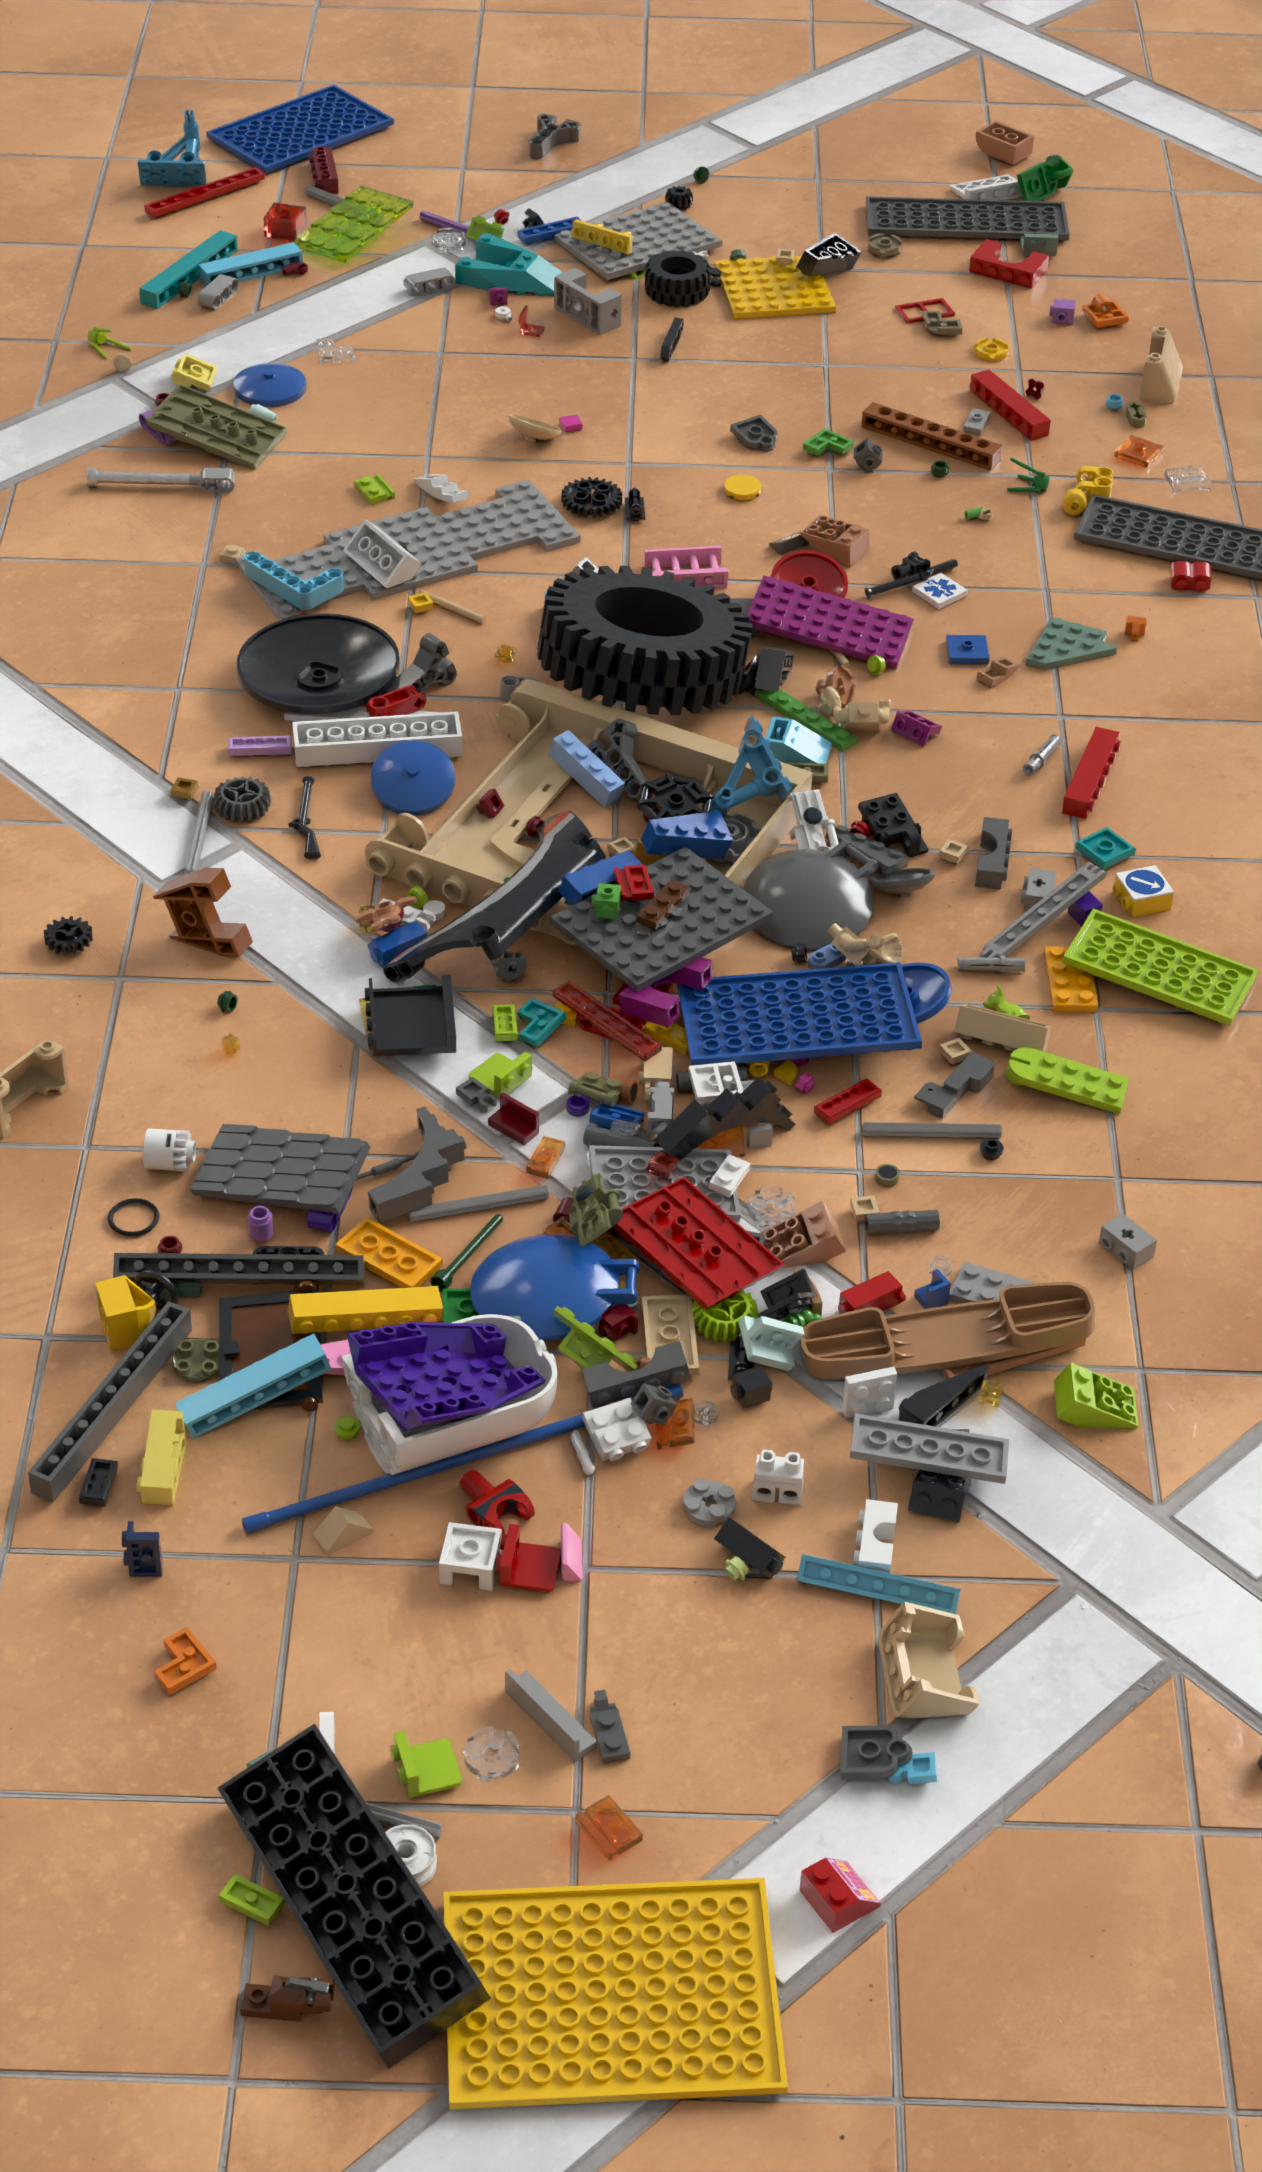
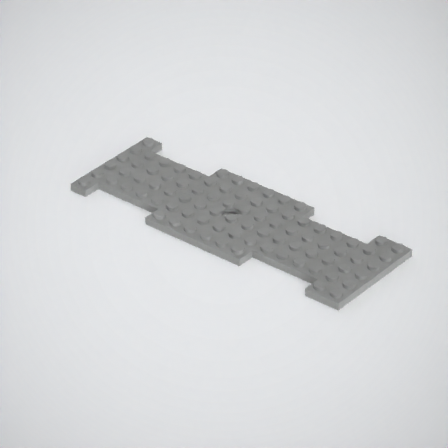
M522 480L518 483L495 488V495L498 499L479 503L472 507L461 508L460 510L446 512L435 516L428 507H422L414 511L403 512L399 515L369 521L383 530L422 563L411 580L390 588L384 587L343 551L360 525L324 534V542L327 545L320 548L287 555L272 561L304 581L331 568L341 569L343 571L344 590L331 599L364 590L372 600L478 571V564L474 561L475 559L536 542L547 552L580 543L581 536L530 480ZM244 556L235 558L237 568L279 621L300 615L296 606L245 575Z

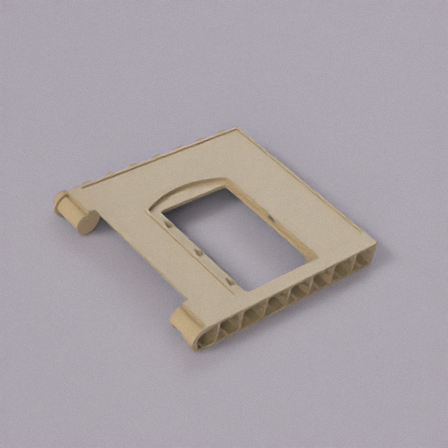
M526 679L515 687L509 702L503 704L496 714V722L499 728L504 733L510 734L511 740L517 741L515 746L429 839L427 829L417 817L409 813H401L396 818V822L381 838L373 839L366 845V864L369 870L378 876H387L406 883L411 887L419 886L423 890L445 897L453 903H462L473 907L504 883V878H510L530 858L535 850L516 844L527 831V821L533 816L539 817L573 779L549 756L553 738L569 730L585 746L596 739L606 743L608 748H610L611 739L605 729L614 720L624 719L637 726L638 732L634 738L633 758L636 762L680 777L690 779L695 777L699 780V783L703 784V788L713 796L724 787L739 756L738 747L614 706L608 707L602 705V702L592 699L588 700L580 695L535 680ZM748 762L735 789L752 782V779L756 778ZM780 762L782 766L781 772L784 777H788L792 786L790 794L811 791L812 772ZM495 788L505 806L494 818L488 819L485 813L478 812L476 805L480 804L479 800L489 789ZM776 793L768 797L763 795L759 797L757 795L731 807L728 812L729 815L734 813L745 815L756 822V828H761L762 830L734 864L729 861L719 863L709 858L702 859L744 889L745 882L753 869L770 857L797 823L790 794L783 803H781ZM697 804V807L703 809L704 804ZM562 897L529 930H537L560 938L568 944L575 945L572 940L550 924V916L571 905L564 903L565 898Z

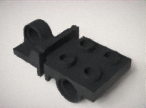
M897 793L859 802L858 809L862 814V821L868 824L871 834L875 836L874 841L883 843L884 847L900 842L908 857L928 852L929 849L921 835L920 824H915Z

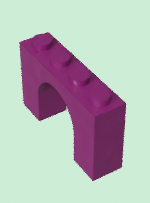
M701 957L639 992H636L628 985L619 995L621 1013L669 1028L680 1015L679 997L655 990L654 988L666 983H678L703 990L713 979L712 960Z

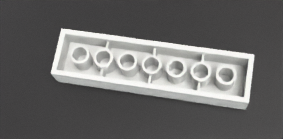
M458 711L292 722L296 767L372 763L385 749L404 741L430 743L440 748L449 758L462 756V732Z

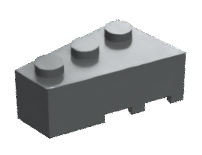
M762 647L756 657V663H759L755 688L779 692L780 686L784 684L782 679H787L792 671L795 651Z

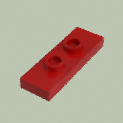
M866 1078L814 1106V1113L830 1125L880 1098L882 1090Z

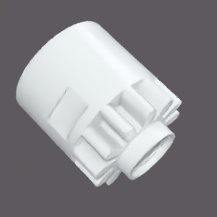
M152 1128L146 1130L143 1147L145 1169L182 1172L189 1170V1163L195 1162L196 1141L191 1140L190 1131Z

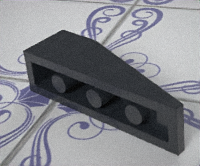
M984 1364L915 1392L911 1397L905 1398L900 1403L898 1421L936 1427L986 1385L989 1367Z

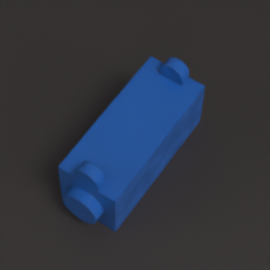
M414 921L377 937L367 944L371 959L384 968L402 950L427 937L428 932Z

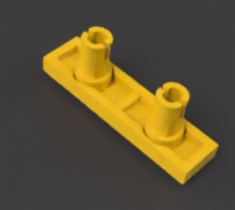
M577 219L573 221L572 238L625 254L632 253L633 236L629 231L621 233L604 228L601 223L594 225Z

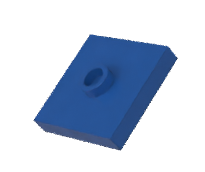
M946 635L949 664H989L990 658L986 635Z

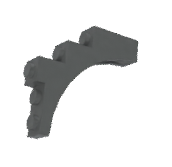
M425 1106L416 1109L418 1128L424 1137L417 1157L398 1176L383 1185L368 1190L370 1211L379 1223L432 1205L433 1187L449 1182L448 1172L450 1171V1165L465 1160L464 1150L466 1149V1143L464 1138L459 1136L454 1129L446 1131L443 1126L441 1127L435 1115L430 1114Z

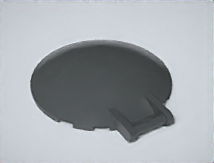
M846 839L829 852L813 849H796L781 852L765 859L753 869L744 885V890L773 911V919L755 929L765 938L780 946L789 948L790 946L795 947L796 943L805 944L807 951H816L831 944L834 939L827 934V931L834 923L842 929L848 927L858 936L868 925L874 905L873 892L866 878L877 870L879 862L862 854L851 846V842ZM847 853L864 866L859 869L842 856Z

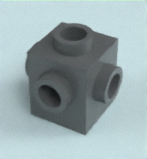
M868 437L854 447L856 463L867 472L873 468L876 469L882 463L883 451L878 444H874Z
M644 1383L630 1403L640 1419L649 1424L657 1423L660 1425L666 1424L677 1407L668 1389L662 1386L657 1388Z

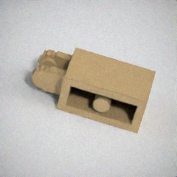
M645 1046V1056H640L639 1069L644 1070L639 1071V1085H643L644 1101H650V1089L655 1087V1082L657 1081L669 1082V1088H671L673 1048Z

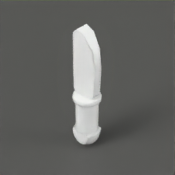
M574 1430L570 1438L577 1452V1458L582 1464L584 1473L591 1475L594 1473L595 1466L591 1462L589 1451L586 1450L580 1433Z

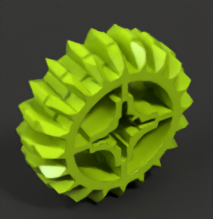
M744 1290L708 1310L701 1308L694 1301L692 1304L693 1309L691 1310L698 1334H704L706 1339L713 1338L715 1343L718 1340H723L725 1344L728 1340L735 1341L736 1336L741 1332L739 1320L743 1316L758 1319L757 1314H759L756 1300L752 1299L751 1293L745 1294Z

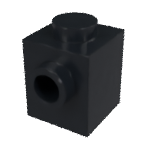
M759 1366L735 1373L730 1390L732 1397L739 1402L743 1409L770 1401L773 1383L763 1367Z

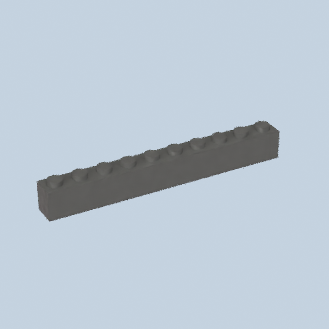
M114 1253L113 1278L125 1275L135 1283V1278L139 1272L152 1270L164 1275L171 1282L295 1285L301 1280H313L318 1285H364L365 1259L363 1255ZM144 1278L142 1280L147 1283L159 1282L153 1278Z
M169 1301L30 1469L28 1476L32 1494L51 1502L57 1499L177 1350L178 1344L192 1331L190 1309Z

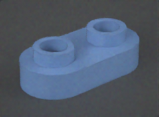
M831 943L809 955L808 967L810 969L833 968L846 961L847 957Z

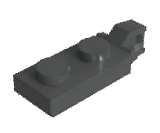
M605 1690L594 1691L595 1707H590V1720L602 1763L630 1759L631 1752L618 1708H616L615 1703H608Z

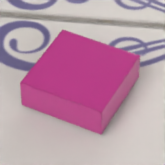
M577 414L559 417V423L565 432L582 429L583 424Z

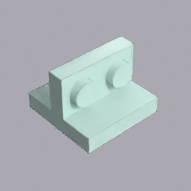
M743 1316L739 1320L748 1361L790 1371L795 1366L791 1349L805 1335L803 1327L761 1316L759 1319Z

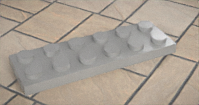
M855 1413L849 1458L1005 1484L1009 1439Z

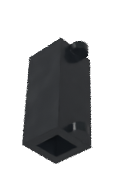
M728 1517L714 1540L770 1579L773 1575L779 1573L783 1567V1561L786 1558L783 1554L730 1517Z

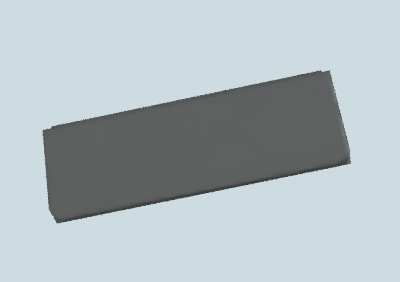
M801 531L771 542L769 546L779 554H783L810 542L800 535Z

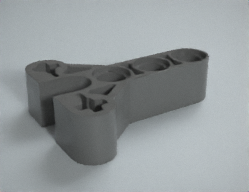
M549 114L538 115L537 134L529 140L530 158L542 159L556 145L580 141V123L566 119L562 124H557V116Z
M431 633L425 634L420 640V648L413 663L396 677L393 684L383 694L408 685L414 686L420 694L430 684L444 683L445 685H450L453 683L457 676V671L454 663L446 658L449 650L445 642Z
M619 718L614 720L605 729L611 739L610 748H608L606 743L596 739L586 747L606 766H609L625 783L623 789L626 794L631 798L639 800L642 792L641 786L648 780L633 758L634 738L638 732L637 726L632 722Z

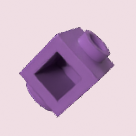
M1054 299V306L1050 305L1049 316H1052V323L1073 325L1075 301Z

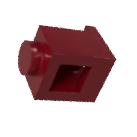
M617 1304L601 1315L602 1319L599 1320L598 1327L599 1333L602 1337H606L612 1342L624 1338L630 1332L634 1335L638 1333L639 1315L627 1304Z

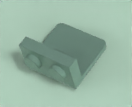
M1024 234V236L1020 237L1022 254L1029 257L1034 251L1049 255V257L1056 256L1058 234Z

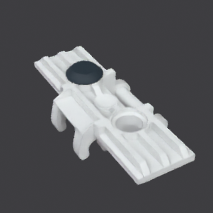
M820 790L790 794L798 825L791 829L790 837L791 840H797L798 849L829 852L839 843L834 828L835 820L829 819L826 816ZM824 829L827 831L831 847L826 846L822 832Z

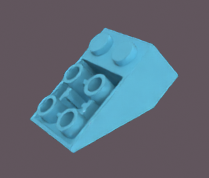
M772 716L765 737L771 743V752L774 758H778L783 763H826L832 747L831 742L793 719Z

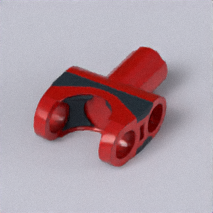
M472 1469L466 1472L460 1480V1488L474 1500L465 1506V1511L475 1526L502 1529V1534H505L504 1527L499 1521L500 1517L515 1515L520 1519L529 1520L535 1516L532 1502L524 1491L511 1479H507L494 1487L477 1470Z

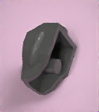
M506 951L504 958L500 956L491 961L496 977H500L504 981L513 982L524 977L526 958L523 953H514L513 955L512 951Z

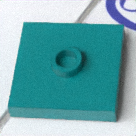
M1108 827L1075 843V848L1103 870L1135 855L1136 852L1135 847Z

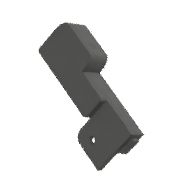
M971 1052L944 1081L943 1087L932 1082L926 1083L914 1096V1099L927 1104L929 1113L943 1119L968 1090L980 1093L993 1078L995 1064L990 1059Z

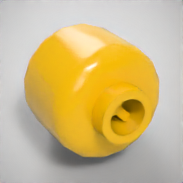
M1076 488L1066 491L1062 498L1064 511L1072 516L1083 513L1087 506L1084 492Z

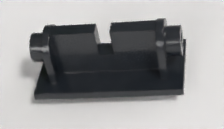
M632 488L629 491V497H625L626 520H645L644 497H640V491L637 488Z
M741 1332L736 1336L735 1341H730L728 1380H733L735 1373L754 1368V1362L747 1359Z

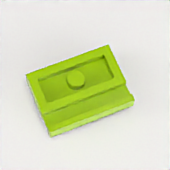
M376 474V477L373 478L371 476H364L354 480L355 489L370 505L387 501L389 497L395 498L394 490L379 474Z

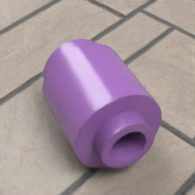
M264 1206L252 1208L248 1215L249 1236L256 1242L268 1241L273 1236L272 1214Z

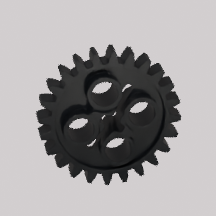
M588 477V480L581 478V481L574 479V483L568 482V486H564L561 502L567 511L571 510L572 514L578 512V516L585 514L586 518L589 515H592L593 518L596 515L603 517L604 513L610 515V511L615 513L616 509H620V505H622L621 488H617V484L612 485V481L605 482V478L598 480L599 478L596 477L593 480L591 477Z

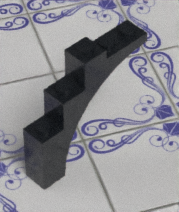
M757 1077L741 1094L738 1091L733 1093L726 1088L710 1105L706 1102L702 1105L695 1099L655 1140L669 1156L680 1162L693 1149L706 1140L739 1125L772 1123L790 1131L796 1124L790 1118L793 1114L784 1105L780 1104L781 1099L776 1094L778 1089L769 1080L765 1083Z

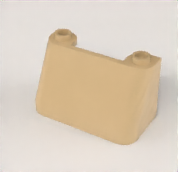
M1153 326L1150 351L1144 365L1140 400L1171 404L1177 399L1183 365L1170 331L1164 326Z
M43 1041L0 1073V1137L2 1139H5L12 1133L11 1126L9 1125L12 1122L11 1114L8 1112L37 1091L46 1096L49 1090H58V1093L62 1095L69 1089L65 1049L63 1046L54 1041Z
M904 1601L882 1627L878 1639L894 1716L903 1719L967 1715L972 1713L979 1705V1696L974 1687L965 1686L963 1689L961 1688L953 1651L964 1638V1630L959 1615Z

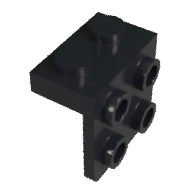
M801 1269L762 1289L760 1293L768 1309L757 1315L759 1318L764 1316L780 1320L790 1314L789 1310L795 1308L799 1310L810 1305V1300L817 1297V1294L806 1270Z
M919 1470L913 1481L908 1511L960 1522L965 1495L971 1485V1479Z

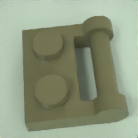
M586 1072L577 1081H571L568 1093L575 1096L580 1094L604 1102L606 1106L613 1107L621 1100L623 1084L614 1079L608 1080L599 1077L596 1073Z

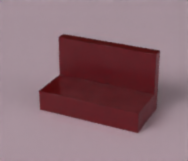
M501 1093L500 1109L488 1118V1126L525 1146L539 1134V1112L509 1095Z

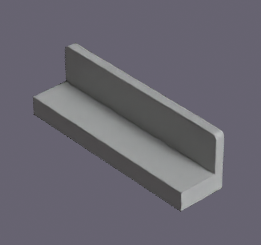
M511 1669L505 1672V1692L574 1762L597 1748V1741L527 1670L519 1676Z

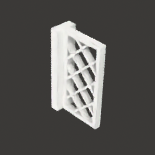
M1010 175L950 185V190L963 199L1009 200L1022 197L1018 180Z

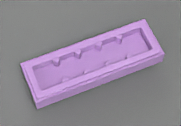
M291 736L230 737L228 743L229 756L291 754Z

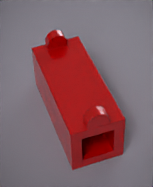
M887 1271L841 1292L838 1311L841 1314L868 1307H875L885 1311L906 1301V1295L902 1291L903 1286Z

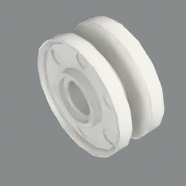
M399 1825L390 1828L385 1832L418 1885L423 1887L433 1878L437 1871L436 1845L432 1835L424 1828L416 1825Z

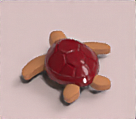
M415 896L404 897L397 900L395 905H392L391 901L382 902L376 905L375 909H368L357 915L355 922L359 923L371 919L372 930L378 929L383 932H392L398 928L403 920L405 913L403 908L417 903V899Z

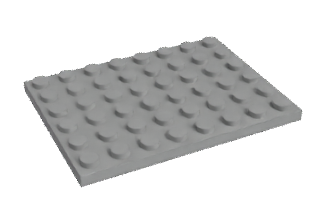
M663 202L657 206H649L643 210H634L629 214H620L615 218H606L601 222L591 223L594 225L601 223L604 228L621 233L629 231L633 236L632 253L630 254L572 238V230L561 231V233L554 235L556 243L607 280L645 269L649 259L658 253L671 252V250H682L688 253L695 251V253L722 247V239L668 202Z

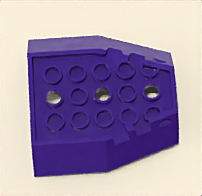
M406 1322L400 1325L360 1330L348 1333L347 1335L355 1374L404 1431L457 1422L480 1415L545 1384V1379L533 1366L516 1369L503 1354L507 1338L494 1324Z

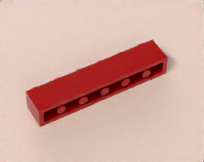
M990 369L971 374L970 391L1030 441L1049 436L1051 420Z
M1095 727L1065 793L1062 814L1086 819L1089 812H1093L1096 800L1099 799L1101 788H1104L1106 776L1110 774L1111 764L1114 765L1116 755L1120 751L1122 741L1119 740L1120 732Z

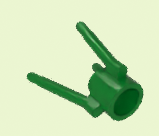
M1014 458L1010 459V461L1037 475L1032 478L1019 474L1018 478L1031 481L1034 487H1008V491L1041 493V490L1047 491L1050 477L1045 476L1046 473L1040 472Z

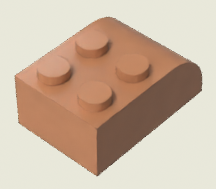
M993 121L976 131V142L985 154L992 156L994 159L1005 161L1009 165H1014L1032 154L1034 136L998 121Z

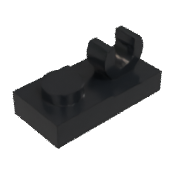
M756 656L745 666L739 694L746 689L748 693L754 695L755 690L758 689L755 688V678L759 663H756Z

